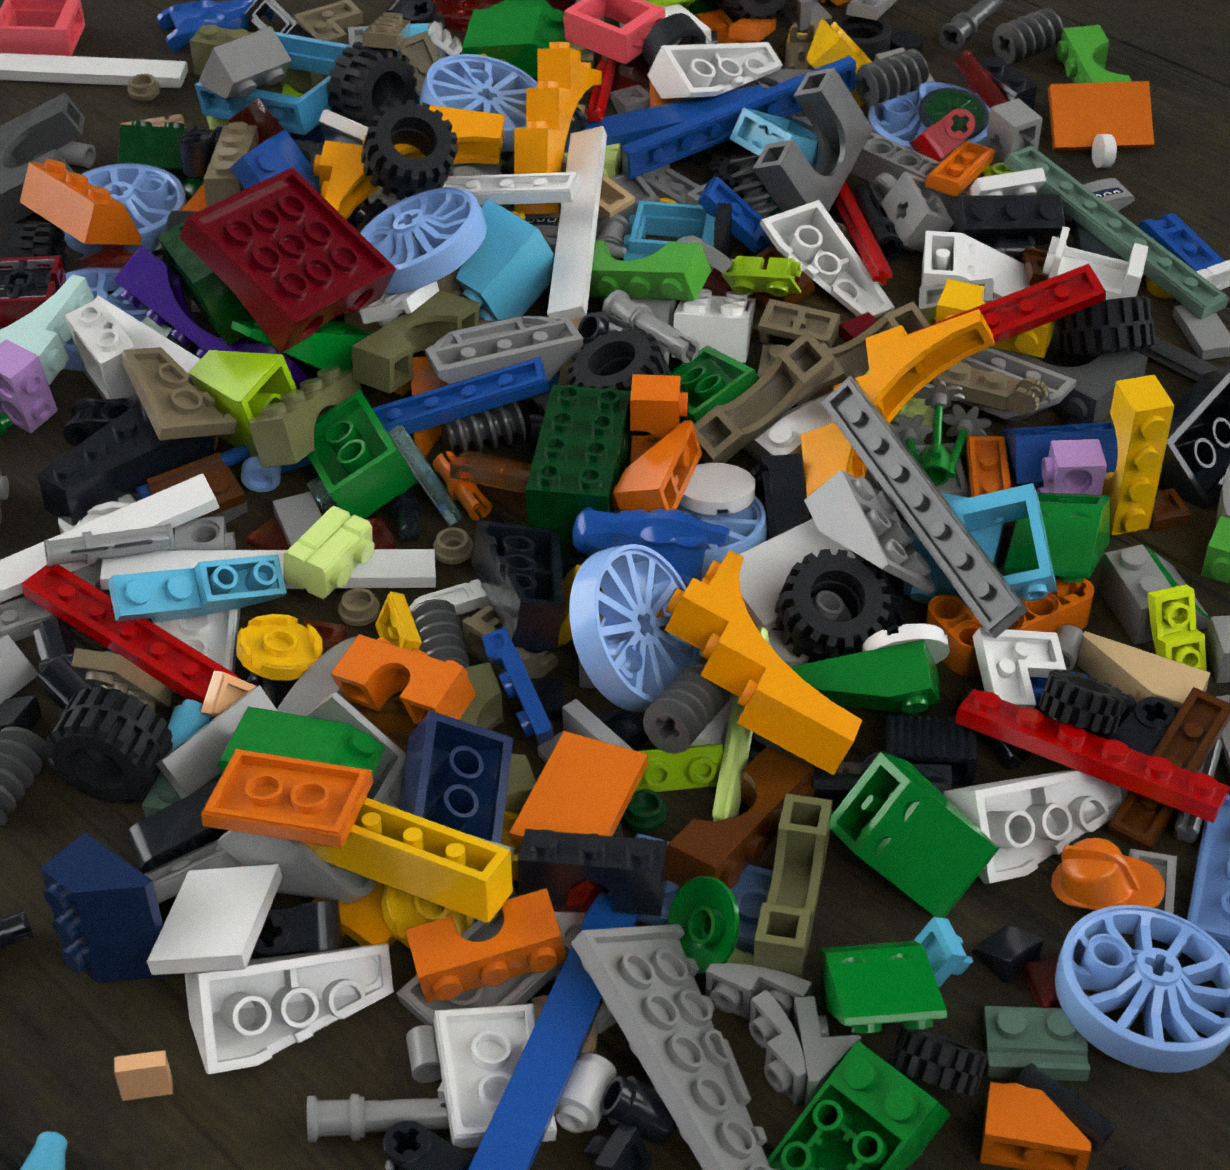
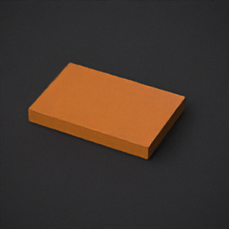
M1149 81L1050 84L1048 96L1053 152L1092 150V144L1097 134H1112L1116 140L1117 150L1147 149L1154 146Z
M563 731L509 832L510 842L521 846L525 829L613 836L648 766V754Z
M236 749L201 812L202 823L206 827L342 849L373 784L372 770Z

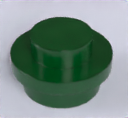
M649 789L637 790L634 792L623 814V821L629 828L638 832L658 830L667 820V805L657 792Z

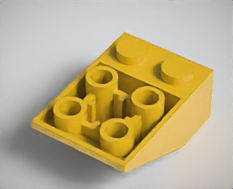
M824 19L819 22L806 60L814 69L850 56L856 61L857 75L858 69L863 64L872 63L867 55L835 21L831 25ZM855 79V89L850 91L859 107H861L864 103L857 93Z

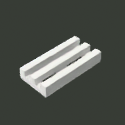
M436 21L432 23L428 29L432 43L450 56L460 54L463 50L460 39L455 36L452 40L448 30L444 29L441 33L440 24Z

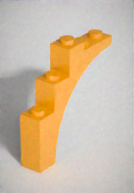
M550 42L549 48L538 49V88H526V128H514V174L559 173L562 171L566 138L577 104L586 90L593 85H602V71L591 68V63L581 62V51L570 48L569 42ZM559 203L514 204V211L519 214L522 212L525 215L559 213Z
M430 105L429 110L435 112L438 109L443 113L442 120H449L453 125L451 132H456L458 139L456 146H458V150L453 164L480 163L499 165L504 142V114ZM325 140L322 154H316L313 173L314 176H319L321 195L347 220L354 209L373 192L380 189L381 186L379 185L375 188L370 183L372 176H366L363 171L365 164L361 162L363 145ZM393 145L404 156L410 158L425 157L418 148L412 145Z
M979 309L911 334H907L904 327L900 325L865 338L870 373L854 379L859 382L890 424L896 414L914 394L937 375L963 359L994 346L993 333ZM840 384L834 385V386H833V391H834ZM835 422L800 434L807 497L840 470L856 478L861 476L865 479L867 466Z
M729 550L722 563L713 560L702 581L693 577L685 592L679 588L675 590L665 609L672 616L664 630L703 651L700 656L708 661L700 674L701 677L740 697L737 703L744 706V709L737 721L738 724L834 776L855 740L862 719L835 704L804 681L777 655L763 638L748 614L740 592L739 573L744 557Z

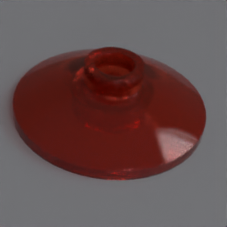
M102 244V250L81 257L77 260V265L99 268L124 267L135 254V251L124 249V245Z

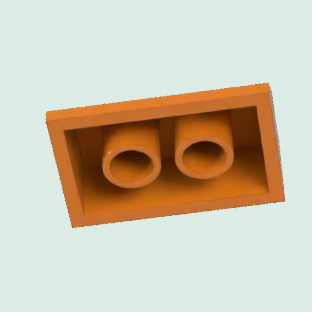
M45 159L44 163L29 162L20 198L21 204L84 244L141 245L142 237L122 203L110 196V191L88 183L86 176L70 172L66 169V164L58 160Z

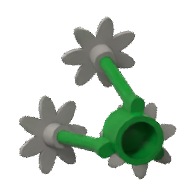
M942 380L938 381L936 386L931 384L925 385L913 396L914 398L925 399L924 404L926 406L931 405L934 409L933 428L930 425H922L925 419L923 414H918L910 422L905 414H900L898 417L899 425L890 424L926 474L932 479L935 486L946 483L949 478H955L956 464L966 442V436H987L983 428L989 427L992 423L989 419L977 418L979 408L976 406L972 407L966 414L963 407L959 404H954V415H943V409L950 407L951 401H964L965 397L960 394L962 392L961 386L952 385L946 387V383ZM942 421L953 425L947 430V436L958 435L951 455L941 445ZM933 431L932 444L927 445L918 455L916 445H924L921 436Z

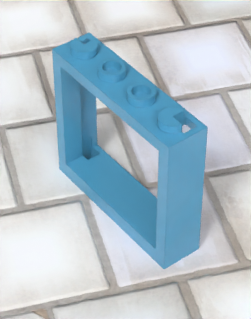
M275 32L292 60L288 68L329 75L330 70L335 68L336 64L334 61L338 56H343V50L346 47L352 48L353 46ZM331 76L325 78L301 97L255 89L247 96L239 97V95H235L225 99L203 87L200 82L195 84L203 115L245 122L281 131L286 130L287 132L306 135L321 123L319 119L323 110L332 111L333 108L328 102V97L331 95L330 91H327V83H330Z

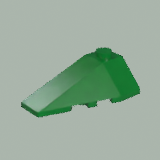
M255 320L232 321L231 329L277 349ZM330 320L308 339L287 349L284 353L319 369L331 366H340L341 371L353 369L351 361L352 346L372 333L346 321Z
M924 639L790 667L804 681L839 706L891 712L902 711L914 714L927 710L929 705L939 704V671Z

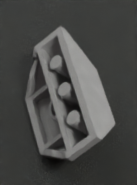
M518 316L451 331L437 340L433 346L426 348L425 354L438 378L448 384L537 357L542 359L549 382L583 345V337L570 317H558L556 320L545 316Z
M987 348L960 362L989 372L1000 371L1009 377L1021 380L1027 376L1034 377L1036 380L1040 379L1049 387L1048 396L1040 403L1039 408L1030 415L1024 412L1004 411L966 400L959 402L972 407L976 406L980 410L1000 418L1018 422L1060 403L1075 387L1077 380L993 348Z

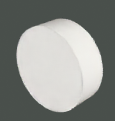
M1097 134L1092 144L1093 164L1096 168H1110L1114 164L1117 155L1116 140L1112 134Z

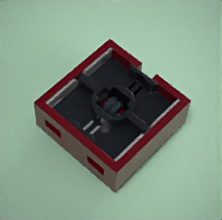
M61 255L0 258V327H7L33 312L61 288L66 282Z

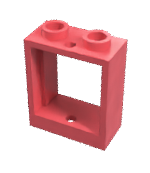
M5 0L0 8V53L72 56L85 27L81 0Z
M580 0L564 11L565 40L626 65L642 54L644 40L651 29L665 18V8L645 0ZM608 17L625 25L618 28L601 21V19Z

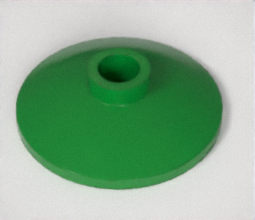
M708 876L695 877L686 882L674 897L668 916V925L680 924L685 934L680 939V943L686 958L695 959L700 970L698 974H706L710 964L727 963L735 950L740 930L739 909L733 893L721 880Z

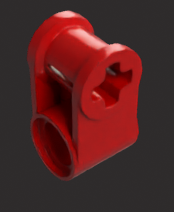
M955 109L935 125L932 124L909 144L914 151L941 162L954 151L955 147L972 134L975 128V118L966 109ZM952 117L956 120L965 119L966 124L963 126L965 133H962L960 130L954 133L950 127L954 124L951 119Z

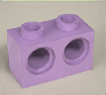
M6 339L0 344V415L6 413L12 424L32 433L58 410L39 356Z
M1100 440L1051 441L1048 457H1043L1041 464L1044 486L1038 488L1037 492L1102 495L1107 464Z

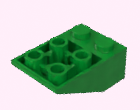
M1036 492L1040 502L1054 576H1059L1060 581L1068 583L1081 582L1084 578H1090L1110 543V495ZM1029 518L1016 520L1004 567V573L1008 574L1039 569Z
M883 752L877 755L831 815L830 829L854 854L929 913L939 918L947 916L1000 849L907 760Z
M912 940L818 948L822 1006L844 1026H851L852 1033L882 1031V1023L902 1022L903 1029H926L933 1027V1019L947 1018V1009L922 944Z
M857 1040L767 1161L771 1169L906 1170L922 1154L951 1114L932 1096Z

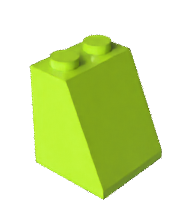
M209 350L188 372L194 386L202 392L207 391L215 399L214 407L223 415L229 413L238 422L235 434L219 435V437L235 447L245 444L251 457L258 456L249 422L262 414L261 409L263 407L281 402V395L297 390L283 354Z

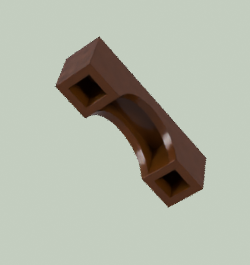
M766 746L743 769L740 804L747 812L733 819L723 821L693 819L668 843L667 880L682 887L686 882L695 877L708 876L721 880L729 889H732L737 884L741 873L751 862H758L768 844L778 836V827L785 795L793 794L814 798L815 789L811 787L814 767Z

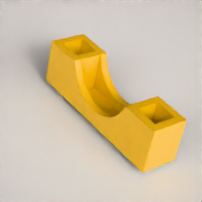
M1155 375L1115 382L1110 415L1117 437L1118 459L1115 472L1105 474L1102 495H1110L1111 536L1146 530L1150 526L1175 406Z

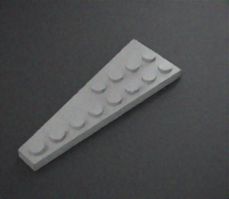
M680 924L582 930L571 943L580 957L585 971L594 981L605 1000L607 1009L619 1024L632 1052L638 1057L654 1085L655 1091L663 1100L677 1124L682 1138L688 1143L702 1169L778 1170L770 1168L762 1145L768 1141L763 1127L753 1126L745 1106L751 1101V1097L728 1040L723 1039L721 1032L715 1030L711 1021L715 1011L712 1000L709 996L701 995L694 976L700 970L695 959L686 958L680 943V939L685 933Z

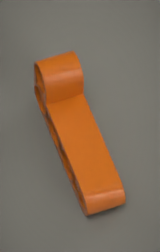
M1086 578L1076 583L1063 582L1058 579L1056 580L1058 591L1048 593L1045 598L1037 601L1020 599L1028 611L1007 629L1056 633L1061 625L1069 624L1082 630L1089 622L1094 586ZM941 594L933 597L928 603L926 624L938 626L944 630L945 635L947 634L950 653L943 661L958 675L964 677L981 675L972 636L983 626L960 598L950 594Z

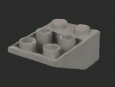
M840 470L804 500L821 533L884 571L929 594L936 589L928 574L931 572L930 565L916 551L912 543L915 540L914 534L900 520L896 512L898 509L884 490L879 491L873 488L861 476L856 478Z

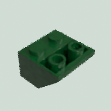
M133 120L132 125H120L117 164H145L164 169L171 174L184 175L177 139L183 136L188 129L185 128L184 124L177 122H165L164 127H154L151 122Z

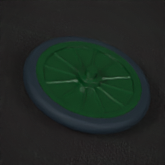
M941 88L931 91L924 96L919 105L920 119L927 128L932 124L935 125L955 109L963 108L971 112L975 118V128L968 138L980 134L986 128L989 121V113L985 104L974 94L957 88ZM952 117L951 119L954 124L950 127L954 133L958 130L965 133L963 126L966 124L965 119L956 120Z

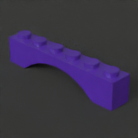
M142 245L113 279L124 289L120 295L137 309L141 304L148 308V311L145 313L147 317L160 327L166 323L174 328L170 334L187 348L191 343L196 345L199 349L195 354L200 358L209 350L283 354L264 343L246 344L233 342L227 346L223 339L201 329L188 308L182 279L168 265ZM283 354L298 390L300 388L299 384L309 376Z

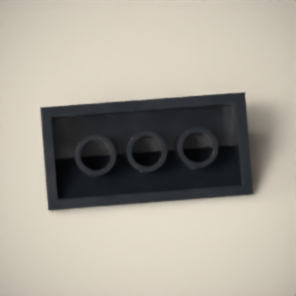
M1230 365L1204 374L1174 406L1158 489L1174 488L1182 500L1200 508L1207 507L1221 491L1224 477L1230 464Z

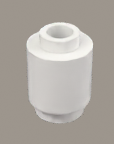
M592 1053L583 1054L577 1060L554 1113L557 1122L563 1128L571 1132L580 1133L582 1131H592L598 1126L603 1115L600 1111L603 1093L610 1081L617 1075L616 1068L610 1061Z

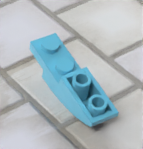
M278 554L198 562L194 568L114 575L108 580L116 622L151 618L152 623L191 618L238 609L280 598L287 594Z

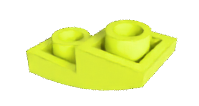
M1185 584L1148 592L1150 625L1156 655L1207 671L1205 634L1196 629L1194 589Z

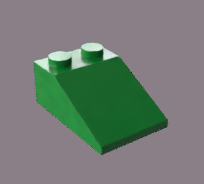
M545 6L474 10L462 46L463 50L460 53L474 55L485 53L488 57L505 60L528 75L538 79V49L549 48L550 42L566 41L563 22L564 13L558 9H551Z
M708 345L704 347L693 361L689 360V363H682L670 372L672 376H681L680 392H688L687 416H680V423L692 420L694 425L715 406L727 404L739 397L760 379L755 369Z
M361 390L316 419L314 429L315 450L307 456L329 495L338 507L349 512L350 516L356 515L363 519L367 518L377 509L395 497L404 494L410 487L419 482L412 468L406 462L407 460H405V457Z
M248 706L216 766L225 770L235 750L240 749L372 770L373 776L386 746L348 723Z

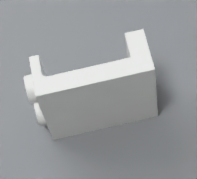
M1063 226L1060 238L1052 236L1042 273L1049 275L1048 279L1090 264L1106 291L1105 300L1134 297L1137 295L1149 246L1134 243L1129 262L1068 247L1066 241L1070 230L1069 227Z

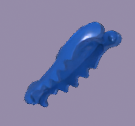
M200 0L197 2L179 3L162 11L157 16V22L160 28L164 30L170 29L175 24L176 29L167 35L166 42L170 50L177 51L190 43L191 38L202 25L212 24L226 29L249 30L251 20L244 13L255 0H228L221 2ZM269 7L262 16L268 17L269 21H271L274 11Z
M586 507L577 516L572 530L573 545L578 552L588 556L608 548L629 544L643 545L653 549L673 566L686 588L693 577L699 581L703 579L701 575L706 545L727 544L730 529L727 527L704 522L676 509L664 510L658 508L651 512H646L644 509L622 510L614 514L609 511H597L593 507Z

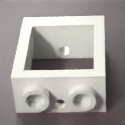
M97 298L66 314L65 317L84 372L103 399L126 398L132 400L135 405L139 403L140 399L121 362L123 351L136 349V347L102 301Z

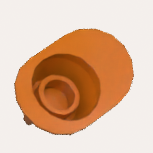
M1087 838L1076 842L1074 845L1064 846L1061 853L1062 863L1057 866L1052 874L1051 888L1056 898L1066 905L1077 908L1099 910L1117 905H1138L1156 908L1165 896V882L1157 869L1145 861L1123 855L1119 847L1109 840L1102 838Z

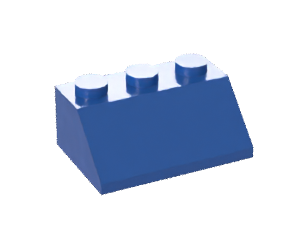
M286 130L270 137L243 155L230 167L244 189L293 167L321 194L319 176H314L313 167Z
M1113 421L1001 429V436L1006 437L1010 477L1016 484H1021V486L1031 483L1034 484L1035 489L1044 486L1041 472L1043 457H1048L1050 443L1054 440L1099 439L1107 464L1106 473L1115 472L1118 445Z

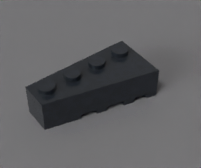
M140 401L37 474L45 510L68 524L75 526L79 520L82 521L88 515L87 511L94 506L110 501L118 502V498L126 494L137 493L136 488L145 485L146 479L214 454L212 436L159 440Z
M477 520L471 565L502 626H506L514 646L531 653L557 652L564 611L559 530Z

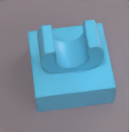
M933 917L914 939V941L924 946L938 987L951 974L962 975L973 962L971 957L966 956L962 947L963 940L956 935L949 919Z

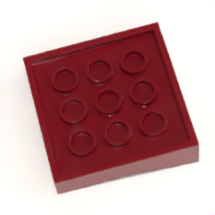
M293 167L189 215L179 236L234 292L280 353L308 339L321 326L334 317L346 312L355 313L381 299L396 271V268Z

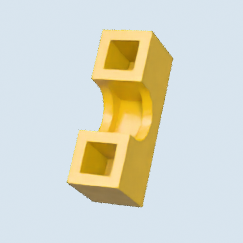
M948 279L937 303L935 323L985 304L983 301L985 286ZM1056 320L995 343L992 347L1044 358L1054 333Z

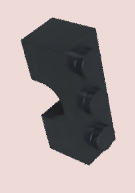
M1061 195L961 196L948 211L954 222L949 232L963 233L979 242H988L990 239L1004 234H1015L1016 239L1025 238L1026 235L1033 234L1035 244H1050L1052 236L1057 237L1061 233L1063 226H1065Z
M525 829L517 859L519 896L547 888L552 907L566 908L573 884L580 881H594L602 884L611 892L613 896V912L661 916L667 887V841Z

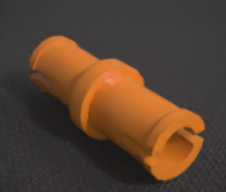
M446 451V456L450 462L447 461L443 453L439 454L434 459L432 466L446 483V489L450 497L461 503L472 520H479L475 509L482 519L485 518L492 510V503L478 488L476 477L471 472L465 471L453 452Z

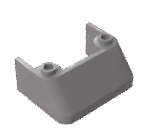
M335 691L304 716L348 723L384 744L386 747L373 775V784L367 798L398 809L406 753ZM231 830L223 834L217 841L218 845L243 866L279 864L283 878L277 893L354 903L368 895L377 883L375 880L323 861L303 842Z

